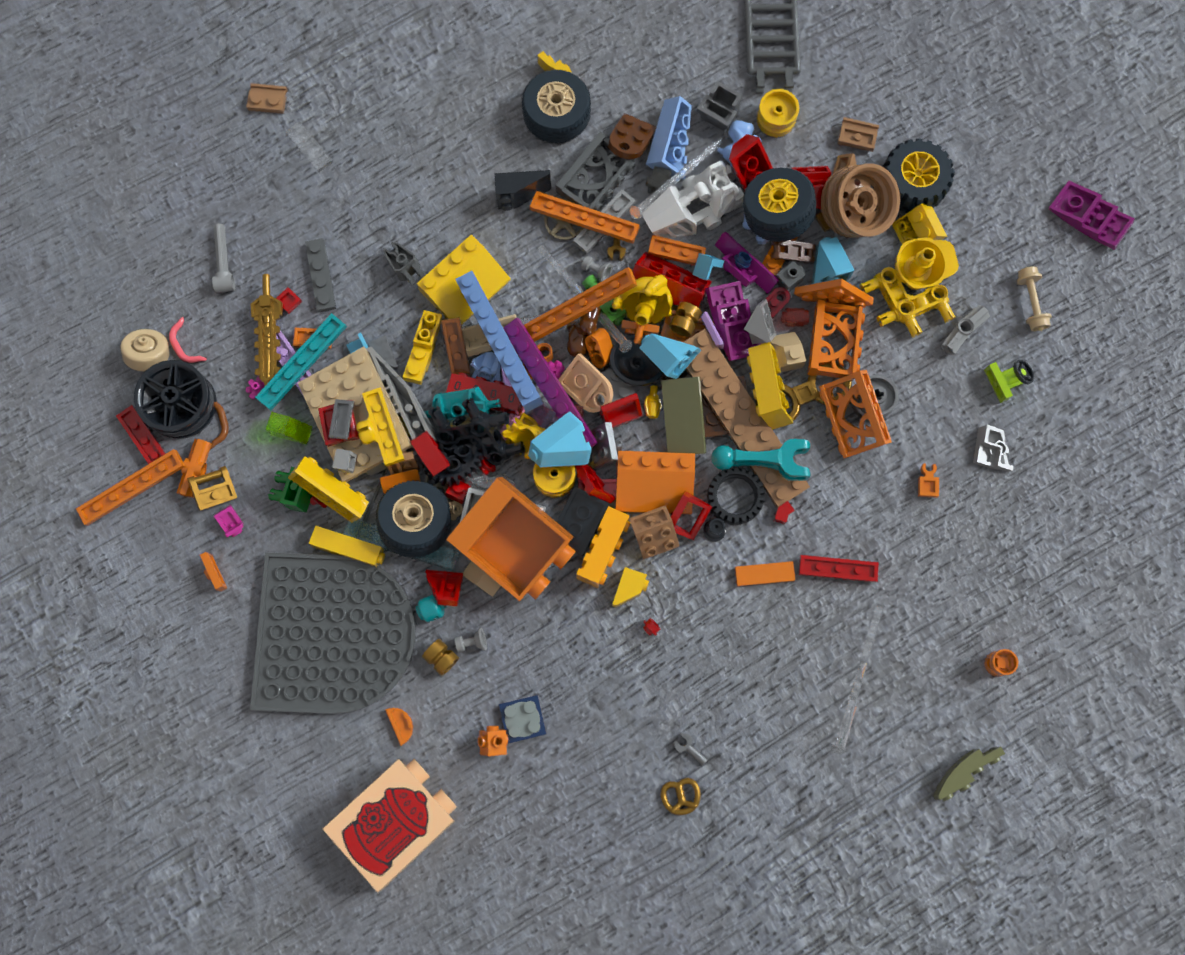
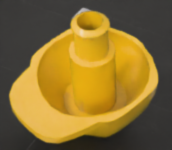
M928 237L904 242L895 259V271L899 279L912 290L934 287L944 279L954 275L959 267L956 252L951 242L933 240Z

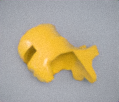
M515 417L516 423H513L511 426L506 424L507 430L502 432V436L510 438L515 443L522 441L526 448L524 457L530 459L528 454L531 441L548 427L544 425L528 426Z

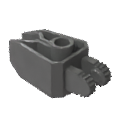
M391 242L395 253L383 248L387 260L400 281L407 280L413 285L416 283L412 277L415 273L420 278L425 276L420 269L421 265L416 256L401 244Z

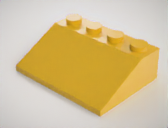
M471 234L417 283L419 291L447 319L460 317L462 325L473 313L455 280L456 278L473 271L488 301L511 278L486 248Z

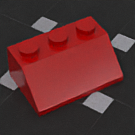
M746 134L733 144L729 160L745 191L748 184L757 175L772 169L773 166L759 137Z

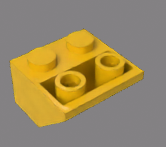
M920 204L892 224L901 244L924 237L933 240H943L947 237L933 207L926 204Z

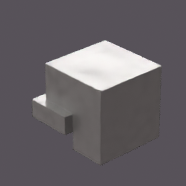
M717 81L710 95H705L696 112L701 114L700 118L725 132L737 116L742 95Z

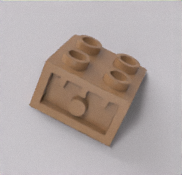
M666 505L629 518L643 559L680 546Z

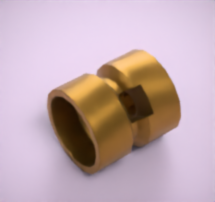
M680 302L676 310L677 315L673 316L669 328L681 336L691 337L695 329L694 324L698 323L702 311L691 303Z
M437 639L423 653L422 658L429 665L434 664V670L443 676L456 664L459 657L452 650L448 651V646L441 639Z

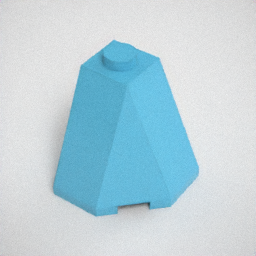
M826 237L821 239L816 248L812 284L836 279H843L848 282L854 272V268L838 238Z
M653 333L646 335L641 341L642 345L639 347L666 376L675 379L682 374L702 351L696 346Z
M568 412L531 441L528 456L539 467L586 465L589 463L592 449L590 443L586 442L582 432L585 431L583 423L571 412Z

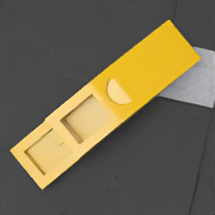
M423 311L413 340V348L403 374L404 381L422 384L433 356L442 314Z

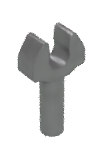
M681 733L680 735L686 740V745L681 746L677 741H674L675 749L679 753L687 751L703 766L708 759L692 746V736Z

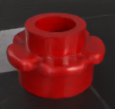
M652 618L643 621L645 624L643 629L648 635L651 636L653 634L656 636L657 632L661 630Z

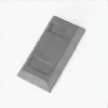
M335 399L329 438L348 440L354 401Z

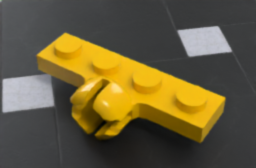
M381 387L362 393L369 418L358 422L356 425L361 442L364 445L373 442L378 443L386 467L405 461Z

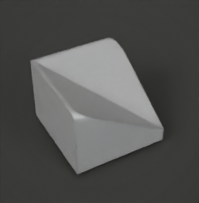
M337 449L332 468L340 472L354 473L357 454L349 450Z

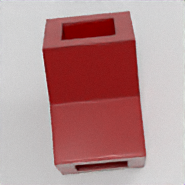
M788 501L777 508L773 521L786 524L788 516L795 511Z

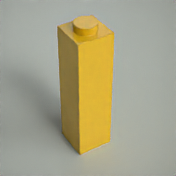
M316 525L309 541V545L313 548L334 555L345 556L374 567L382 564L385 558L384 549L381 546Z

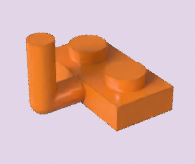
M622 320L621 329L625 330L626 334H635L634 344L640 345L643 335H650L651 333L658 335L660 328L658 325L647 324L642 326L627 320Z

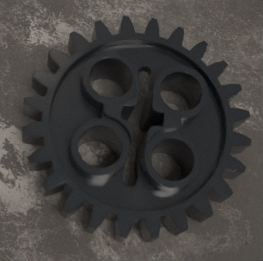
M469 438L449 445L437 442L439 450L449 461L450 466L435 476L432 475L424 462L421 463L429 480L433 479L435 484L440 481L442 486L448 482L449 487H451L453 482L459 485L460 480L466 483L467 476L473 478L472 472H479L477 467L482 466L481 460H484L478 441Z

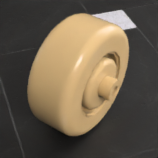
M151 329L136 330L125 336L121 342L120 348L123 361L133 370L145 372L151 366L167 361L169 358L168 341L158 331Z

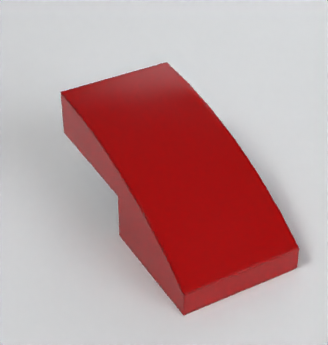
M427 430L411 440V444L433 476L450 466L449 461L439 450L438 444Z

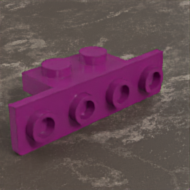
M727 232L722 233L715 246L726 255L722 258L724 260L723 268L731 273L737 281H741V284L745 287L755 282L769 294L779 279ZM741 251L746 252L752 258L750 266L743 269L737 267L734 256Z

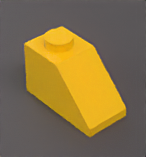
M625 567L612 606L618 607L640 596L642 591L646 592L649 580H646L647 574Z

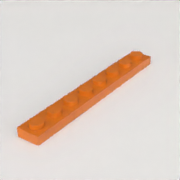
M627 267L524 324V327L533 341L536 342L636 287L637 283L632 269Z

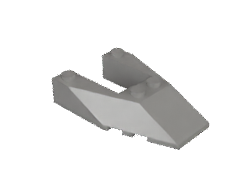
M371 346L366 348L398 416L402 415L412 440L427 430L437 443L438 440L432 425L411 387ZM383 462L365 473L373 476L388 467Z

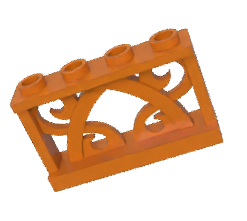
M818 299L814 310L807 375L843 378L860 371V364H857V361L861 357L862 347H859V341H862L863 338L861 324H864L865 320L862 306L855 307L835 304ZM826 312L838 313V315L834 317ZM845 314L851 315L854 318V323L848 324L847 320L849 318H845L843 322L839 319ZM831 324L833 325L832 329L829 331L824 329V325H828L829 327ZM837 328L845 337L847 344L841 350L834 353L832 346L821 339L822 337L830 336ZM821 348H827L830 355H828V352L823 353ZM838 360L839 364L844 367L843 361L846 360L849 362V368L847 370L839 369L835 361ZM831 363L832 368L819 365Z
M867 370L857 371L851 375L819 386L820 398L825 403L826 415L831 420L833 426L832 433L837 438L838 450L843 455V458L892 443ZM854 379L856 381V384L850 389L843 384ZM835 387H839L846 394L844 396L842 393H837L839 398L835 400L832 391ZM861 395L862 402L858 403L853 396L858 399V396ZM850 401L856 407L865 408L866 413L860 420L859 428L844 419ZM868 419L870 421L871 426L869 427L865 425V430L864 423ZM858 436H860V445L857 448H852L849 437H852L854 439L853 443L858 440ZM865 437H875L876 443L865 446Z

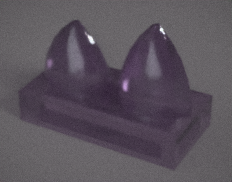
M542 400L543 404L533 409L530 415L540 427L547 429L548 426H551L559 419L553 409Z

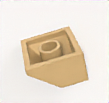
M791 332L776 335L770 343L776 351L780 371L784 372L803 368L806 358L802 343L797 334Z

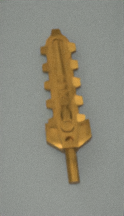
M269 274L262 275L263 295H259V298L251 303V317L254 318V321H258V327L254 328V334L258 335V341L254 342V347L258 348V355L255 356L254 361L259 362V368L255 369V375L259 376L265 386L281 369L277 367V361L281 360V354L277 353V347H280L281 343L276 338V334L280 333V327L276 326V320H279L280 316H282L283 303L270 295Z

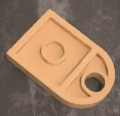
M577 354L558 380L564 390L584 410L592 413L600 412V406L612 402V385L582 354ZM600 394L604 397L603 405L598 402Z

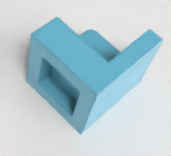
M699 253L692 275L708 280L712 267L722 268L724 260L712 255Z
M361 333L358 334L359 339L346 345L350 354L362 347L368 348Z

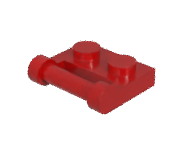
M334 404L318 408L326 446L329 447L350 440L360 439L359 432L356 429L354 412H352L347 440L329 438Z

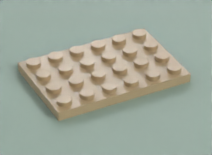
M365 347L354 351L298 382L323 440L324 436L318 408L334 404L335 399L353 400V412L357 425L358 422L369 418L362 393L381 387L402 452L413 447ZM358 439L327 446L333 462L337 449L349 450L357 454L354 473L338 471L342 482H348L384 462L379 445L376 442L364 445Z

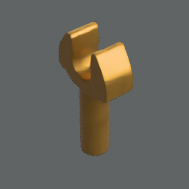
M614 237L613 246L608 247L607 255L612 261L613 253L619 252L620 261H622L626 255V248L621 247V240Z

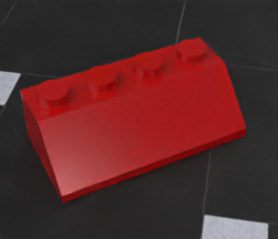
M646 251L635 263L632 271L635 280L641 277H655L658 275L666 277L667 287L673 299L672 305L679 306L680 302H688L700 308L706 296L705 288H709L712 281L694 276L692 272L660 257L648 255Z

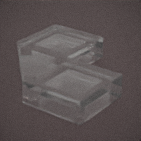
M477 468L478 473L472 472L473 478L466 477L467 483L472 488L484 491L498 477L505 478L515 487V483L506 474L488 478L479 468Z

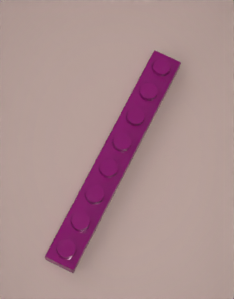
M515 318L503 328L512 346L558 419L568 412L575 415L583 423L585 431L582 432L583 436L592 448L598 443L521 320Z

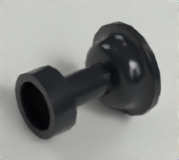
M711 519L705 523L703 533L709 541L717 542L724 538L726 527L721 519Z

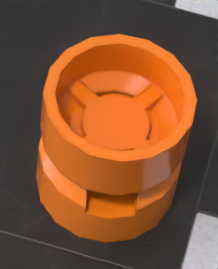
M1002 649L989 653L985 658L984 664L989 674L999 677L1014 673L1018 668L1019 662L1014 652Z

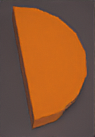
M385 709L399 744L403 746L412 736V719L402 709Z

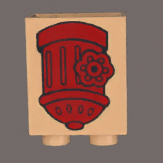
M398 759L323 828L377 892L382 891L455 822L449 814L457 806L442 789L434 796L429 793L422 784L430 776L415 759L407 765Z

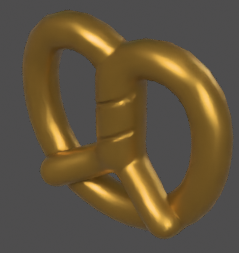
M683 778L679 782L670 781L661 788L662 803L672 814H689L700 803V787L692 778ZM685 784L692 785L695 797L693 802L686 800L683 789ZM669 788H675L678 803L674 806L667 799V790ZM683 805L688 806L687 808L680 809Z

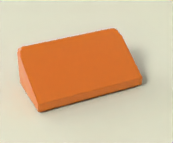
M418 469L380 477L383 493H386L391 487L402 482H411L413 480L421 482Z

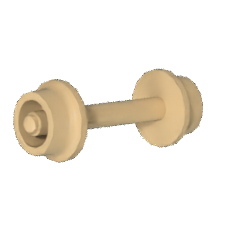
M1026 267L1018 271L1019 279L1017 280L1019 285L1027 284L1034 316L1026 319V324H1029L1031 331L1042 332V330L1051 326L1050 319L1052 318L1049 313L1041 314L1034 282L1041 280L1043 277L1038 272L1037 267Z

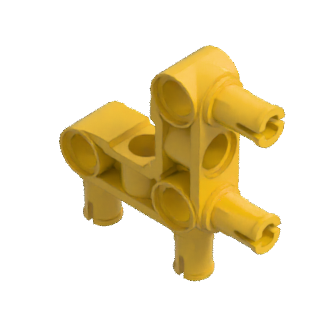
M891 267L884 268L873 279L859 285L860 290H863L866 294L880 289L891 311L876 317L877 322H881L879 323L880 327L893 321L901 322L906 325L912 338L923 332L915 319L919 315L933 309H938L945 323L956 318L948 304V290L945 286L939 284L926 288L918 295L910 296V294L906 293L895 269ZM883 276H888L891 281L885 280ZM934 293L939 294L941 298L935 297ZM901 308L907 309L908 313L902 312Z

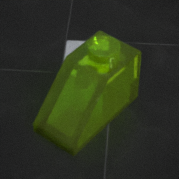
M271 412L265 430L272 436L307 445L313 427L292 417Z

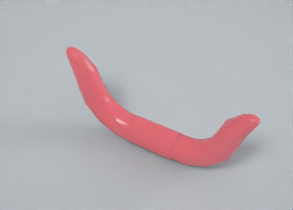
M181 317L169 332V341L176 355L187 363L206 361L205 357L187 356L183 352L176 339V334L184 323V318Z

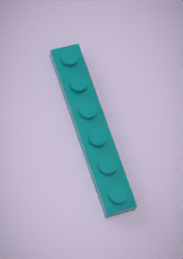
M331 313L255 398L271 411L347 328L346 324Z

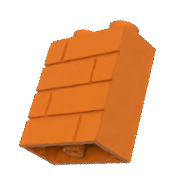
M503 477L496 478L446 539L519 601L527 593L536 600L551 582L543 575L552 563L559 569H562L576 552L568 545L574 536Z

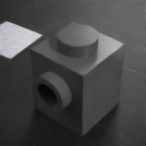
M794 261L776 275L779 279L777 282L778 286L787 289L789 292L805 278L806 274L803 267L799 264L797 265Z

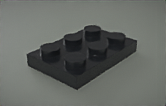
M575 486L557 523L574 536L568 545L577 553L584 555L610 504L593 495H588L586 491Z

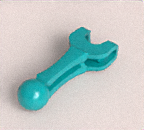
M789 439L784 442L780 449L759 452L733 450L729 446L721 445L715 448L711 455L713 465L720 470H727L732 466H761L778 470L782 477L788 481H806L810 478L809 468L799 466L793 460L795 455L805 454L809 451L810 442L804 439Z

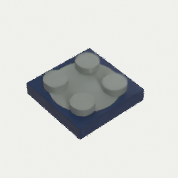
M538 695L499 704L504 730H506L508 736V744L546 735Z

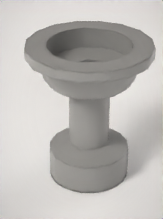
M585 257L581 269L585 271L591 269L598 273L597 277L600 282L609 278L613 264L608 263L599 266L593 263L594 259L592 257Z
M479 628L475 632L474 637L463 639L462 636L455 637L458 653L464 652L465 647L473 645L486 651L487 642L484 630Z

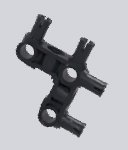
M473 398L466 399L462 403L468 413L465 415L447 419L439 406H436V409L433 407L428 411L435 423L438 442L449 445L459 443L460 440L475 439L483 449L482 453L487 461L492 465H501L504 460L509 459L511 456L523 454L526 451L522 441L507 444L498 430L497 426L509 424L507 413L491 415L479 410Z

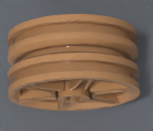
M868 163L837 170L825 183L821 195V210L827 225L838 235L848 238L870 237L885 232L895 221L900 207V192L896 180L887 169L877 164Z

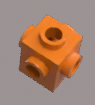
M486 726L487 730H479L478 746L480 747V755H507L508 736L506 730L499 729V726Z

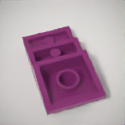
M1071 181L1066 183L1049 207V210L1063 221L1113 250L1118 246L1135 218L1119 212L1118 206L1102 200L1101 194Z
M741 281L705 288L713 321L724 343L723 348L729 361L749 356L748 348L760 345L761 343L752 344L749 332L744 330L751 317L748 299L743 297Z

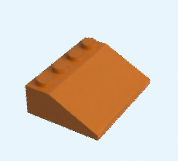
M618 451V460H616V510L646 513L666 505L669 514H673L685 491L691 495L694 494L695 453ZM688 502L682 514L692 515L693 503Z

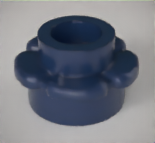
M741 251L734 256L737 267L743 269L750 266L752 258L746 252Z

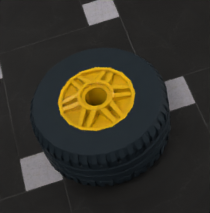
M782 167L772 168L757 175L748 184L743 196L744 213L749 228L762 239L775 242L788 241L803 234L811 226L816 214L815 190L807 176L797 170Z

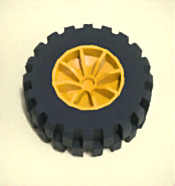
M909 139L905 143H899L895 149L891 150L882 166L892 174L897 182L900 192L899 210L903 208L908 213L920 204L937 207L953 184V177L955 175V170L952 168L954 165L953 161L948 159L949 154L946 151L943 152L940 145L932 144L933 141L927 140L924 142L923 139H916L915 141Z

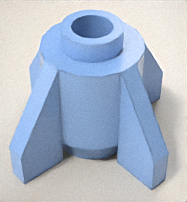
M485 352L472 360L471 366L476 370L471 378L478 376L490 380V382L495 380L501 381V365L494 352Z

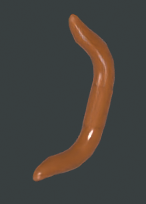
M214 402V407L220 421L221 433L211 442L210 449H213L225 440L229 430L225 411L218 402Z

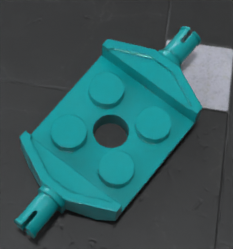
M478 386L471 389L435 394L432 408L435 407L436 409V406H439L445 418L449 419L468 414L462 405L466 399L473 398L479 410L488 414L490 408L501 407V403H499L501 401L500 399L489 401ZM455 406H459L462 409L461 415L455 413ZM424 411L427 414V418H432L428 411Z

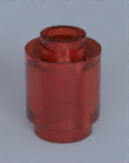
M785 308V312L781 313V322L785 323V327H804V325L809 324V310H804V308Z

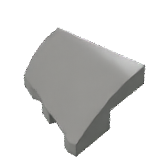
M990 425L978 428L973 459L974 464L1001 471H1013V465H1009L1007 458L1009 449L1005 444L1004 430Z

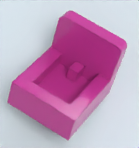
M231 505L214 514V518L224 530L226 537L231 535L235 537L243 531L244 523Z

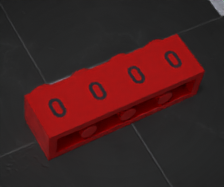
M465 373L451 374L446 393L479 386L489 401L500 399L501 407L490 408L491 410L521 416L523 407L512 386H507L505 383L497 380L489 382L487 379L478 376L471 378Z

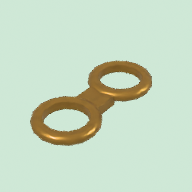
M831 363L819 365L832 368ZM836 363L839 369L846 370L844 367ZM808 375L807 382L793 388L784 384L785 390H782V392L790 397L793 404L792 412L789 415L793 421L799 415L802 405L814 400L825 405L824 401L820 398L819 391L816 389L815 380L817 375ZM848 381L844 385L850 389L852 381Z

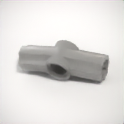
M978 305L961 319L942 343L943 351L954 356L968 336L990 317L988 310L984 306ZM960 326H964L967 332L962 331Z

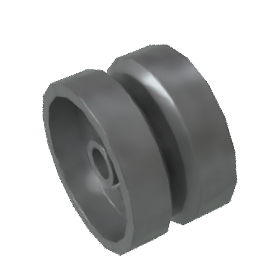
M872 375L869 377L883 418L885 419L896 407L899 399L898 390L889 378L882 375ZM861 395L858 396V399L853 396L858 403L862 402ZM852 404L855 413L862 418L866 413L865 408H859Z

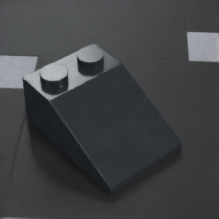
M550 170L494 173L498 209L503 211L518 208L533 200L536 191L546 193L551 190Z

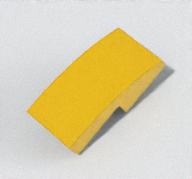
M544 51L537 55L538 64L543 70L550 71L556 69L571 72L567 64H563L561 60L555 63L550 55L547 56Z

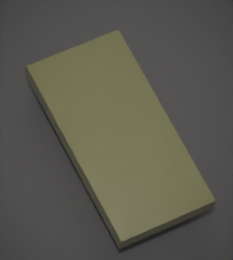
M700 377L661 380L667 451L669 453L705 454L706 442Z

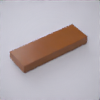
M460 317L441 320L451 374L471 373Z

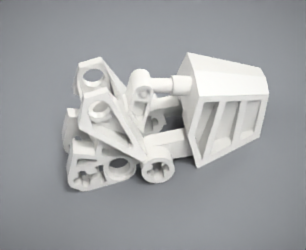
M719 161L710 165L697 176L692 175L682 182L683 190L678 191L676 186L668 187L642 215L651 232L656 236L671 239L695 235L697 225L704 223L707 230L715 229L722 223L720 219L722 215L743 206L745 191L732 183L737 178L734 169L729 165H725L723 161ZM697 198L710 204V206L692 215L686 207Z

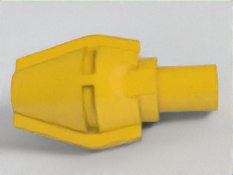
M654 385L650 386V394L644 400L646 416L651 419H657L662 408L661 400L657 394L658 387Z

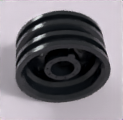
M167 360L159 362L148 368L136 384L134 405L138 415L146 424L166 437L173 439L192 437L203 431L215 415L214 402H217V397L212 384L194 366L184 361ZM167 379H168V382H167L168 387L164 385V381L167 380ZM193 397H197L195 403H193ZM162 412H164V418L160 416Z

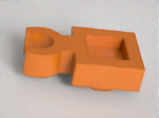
M923 463L920 470L924 477L920 476L918 478V497L937 498L939 497V477H934L937 466L933 464L931 471H927L926 464Z

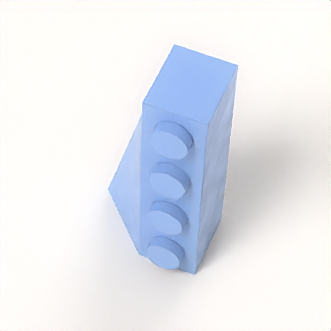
M681 96L664 100L646 165L659 174L685 179L686 172H683V167L687 163L685 146H688L689 141L687 129H690L692 105Z

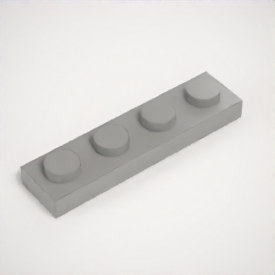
M622 189L600 212L622 218L635 205L636 200ZM584 228L575 237L573 243L585 254H588L605 235Z

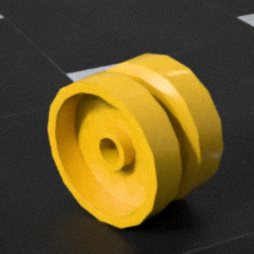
M774 89L762 97L756 120L758 127L763 133L771 137H783L791 132L795 126L800 108L795 95L788 90Z
M536 463L534 465V482L537 489L543 495L559 498L568 494L574 487L576 481L574 465L539 467Z

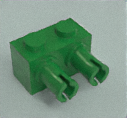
M291 466L289 473L278 470L275 474L280 476L274 477L275 482L284 483L285 487L283 491L272 488L269 492L274 494H268L269 500L279 501V503L290 510L307 513L312 495L288 478L295 467Z

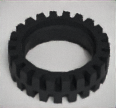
M734 467L720 471L712 479L707 492L708 504L712 506L710 511L712 514L714 513L716 518L721 519L724 523H729V525H741L754 519L759 514L765 500V490L763 489L762 482L759 481V477L753 474L754 472L747 471L743 467L742 469ZM731 478L745 480L754 491L755 498L752 507L741 514L728 513L718 502L717 492L722 482Z

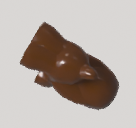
M600 307L581 316L580 320L567 324L566 328L569 332L567 351L571 356L576 357L577 354L584 356L587 353L585 338L597 329V322L601 314Z

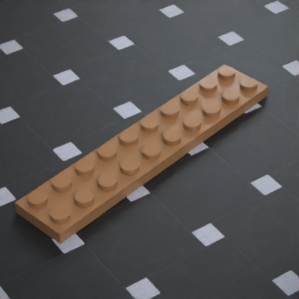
M703 329L684 341L683 343L696 346L702 350L686 370L690 377H700L702 395L725 430L729 433L738 450L759 452L780 449L782 446L781 442L771 427L767 425L762 417L758 416L756 404L719 348L716 347L707 330ZM750 466L754 474L759 477L763 488L777 508L810 487L807 481L786 480L778 470L768 467Z

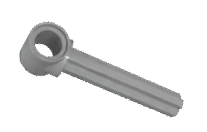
M217 223L214 225L217 273L212 277L215 293L235 291L234 276L228 269L225 225Z

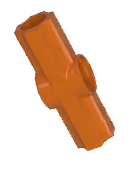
M194 439L189 457L184 460L186 467L181 469L183 475L176 492L177 494L194 498L187 478L192 476L195 478L206 473V460L212 445L210 442Z

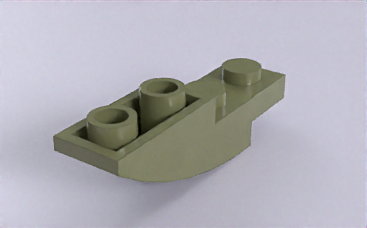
M993 747L983 754L980 749H973L961 757L942 777L933 795L935 800L947 801L954 796L953 793L957 790L962 792L970 788V783L975 781L971 773L975 775L984 770V765L988 763L993 765L1001 760L1000 756L1005 754L1002 747Z

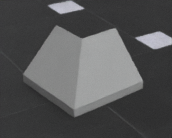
M767 299L762 300L756 306L744 330L749 332L752 344L768 343L776 336Z

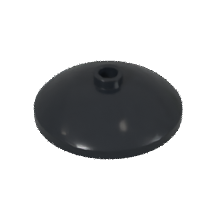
M635 334L625 336L613 346L610 354V365L618 379L632 386H647L656 382L663 375V372L639 348L640 344H634Z

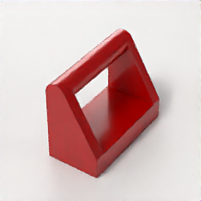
M637 393L600 406V415L603 422H611L613 429L641 418L643 415Z
M685 491L671 516L676 534L694 540L712 506ZM688 502L703 508L690 532L676 525Z

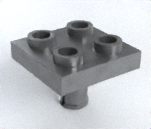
M605 422L590 430L598 443L591 448L589 466L593 470H598L618 460L617 452L622 451L623 445L617 446V444H622L620 440L615 441L612 423Z

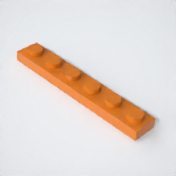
M536 191L530 204V210L632 244L640 228L639 224Z
M173 449L79 506L76 510L83 524L88 526L186 466L178 451Z

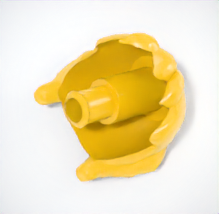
M663 275L636 279L637 286L614 298L612 303L613 309H625L627 317L642 326L649 323L657 324L664 317L672 315L673 299L667 287V279Z

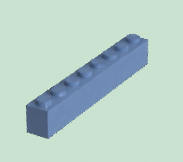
M473 271L456 278L455 280L525 412L527 413L542 405V400Z

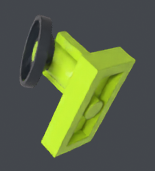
M1022 359L1014 362L1012 368L1003 372L1000 371L996 362L984 369L1000 403L1007 401L1013 396L1010 389L1021 384L1028 385L1034 381L1032 368Z

